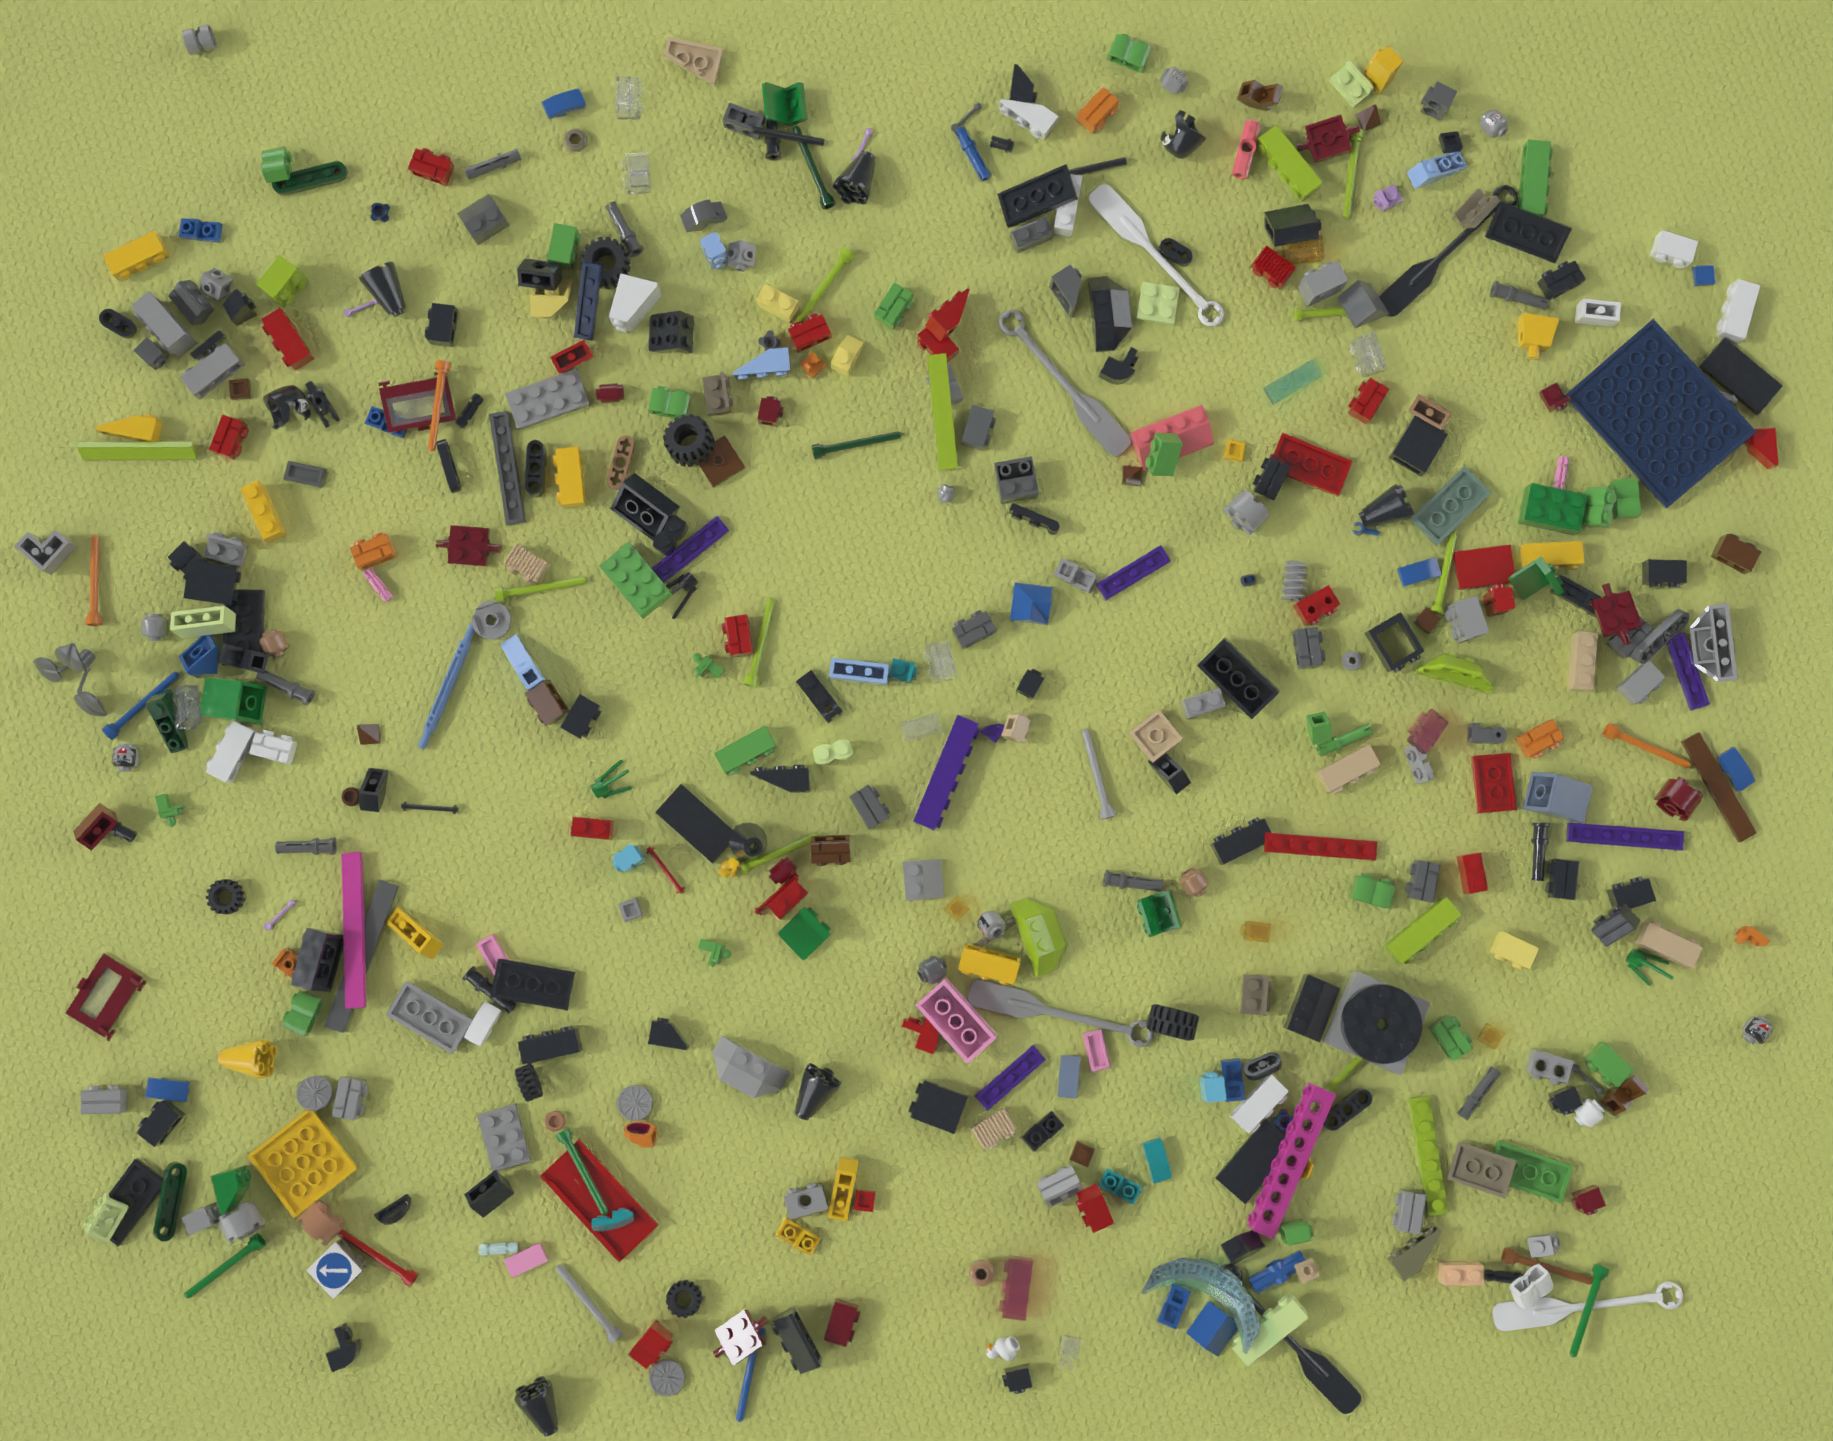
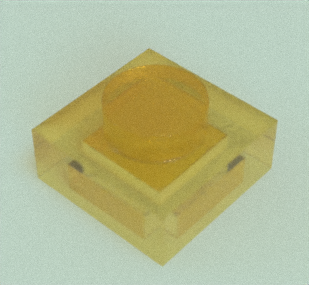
M958 895L943 908L955 922L970 910Z
M1485 1023L1476 1040L1495 1050L1505 1033L1489 1023Z

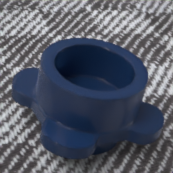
M373 203L371 206V220L387 222L389 220L388 211L390 206L388 204Z
M1281 1109L1277 1117L1272 1119V1123L1277 1125L1279 1130L1284 1133L1287 1130L1288 1124L1292 1122L1293 1116L1288 1115L1287 1110Z

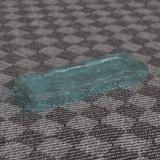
M1312 359L1264 387L1263 390L1274 405L1320 378L1322 374Z

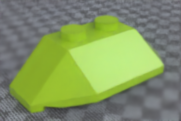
M1445 653L1417 668L1414 674L1487 694L1493 692L1494 689L1480 664L1474 663L1475 660L1469 658L1458 659L1456 655L1451 653Z
M1028 898L1010 904L1035 977L1037 978L1054 971L1067 946L1054 910Z

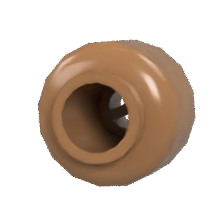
M277 629L262 634L263 637L259 641L264 654L273 656V659L285 655L283 651H286L289 646L283 632H278Z
M1192 867L1181 874L1180 884L1187 895L1200 897L1206 893L1205 889L1208 887L1209 882L1202 870Z
M986 1259L976 1260L969 1270V1277L977 1286L990 1284L995 1275L993 1264Z

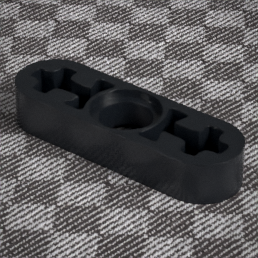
M446 439L436 442L449 489L452 494L462 491Z

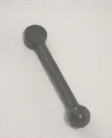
M975 103L974 108L957 124H952L951 130L955 132L976 110L981 109V104Z
M1573 1064L1572 1071L1582 1076L1596 1090L1598 1095H1602L1604 1093L1603 1088L1593 1083L1580 1070L1579 1065Z

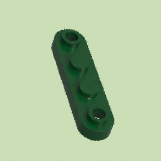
M334 161L290 173V179L272 182V187L277 194L285 196L341 182L346 179L348 170L342 162ZM341 170V174L336 175V172ZM283 184H286V187L284 189H281V186Z
M179 1162L170 1163L164 1173L153 1228L154 1237L162 1242L169 1241L174 1236L187 1174L185 1165ZM176 1168L175 1174H172L173 1169ZM165 1227L164 1232L160 1233V1230Z

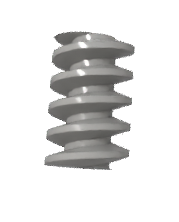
M1285 561L1289 565L1284 566V570L1288 572L1283 574V577L1287 580L1282 582L1286 587L1282 588L1281 592L1286 595H1282L1281 600L1299 602L1300 598L1305 597L1300 591L1306 590V587L1301 586V583L1307 582L1302 576L1308 575L1307 572L1303 571V568H1308L1309 565L1299 561Z

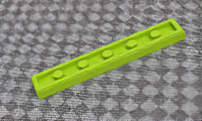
M946 353L927 355L939 470L958 468Z
M78 442L77 445L82 460H197L198 457L193 442Z

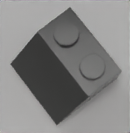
M489 194L457 213L477 245L509 226L504 215Z
M1071 264L1054 274L1049 288L1069 318L1074 314L1081 283L1080 272L1077 268H1073Z

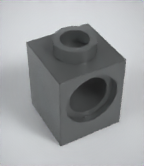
M148 337L133 350L154 370L163 367L169 358Z

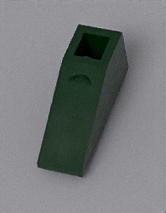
M171 689L153 694L145 705L170 753L188 749L180 707Z

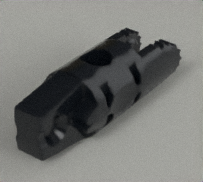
M312 381L306 383L305 386L310 393L307 397L325 428L330 426L329 421L324 416L329 412L336 422L339 421L340 418L321 387L317 389Z

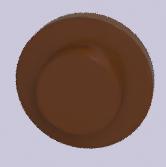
M354 787L346 788L341 796L343 803L347 806L358 805L359 790Z

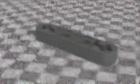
M1681 609L1675 610L1635 647L1632 652V659L1641 664L1646 663L1686 626L1689 621V613Z

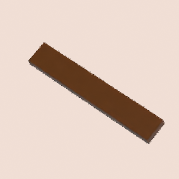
M1700 732L1682 740L1683 747L1737 842H1742L1757 833Z

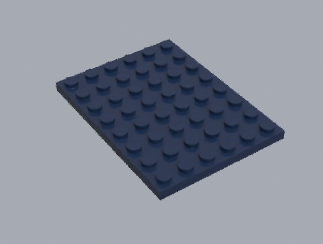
M1654 319L1648 322L1564 395L1566 398L1570 397L1569 403L1665 509L1757 432Z

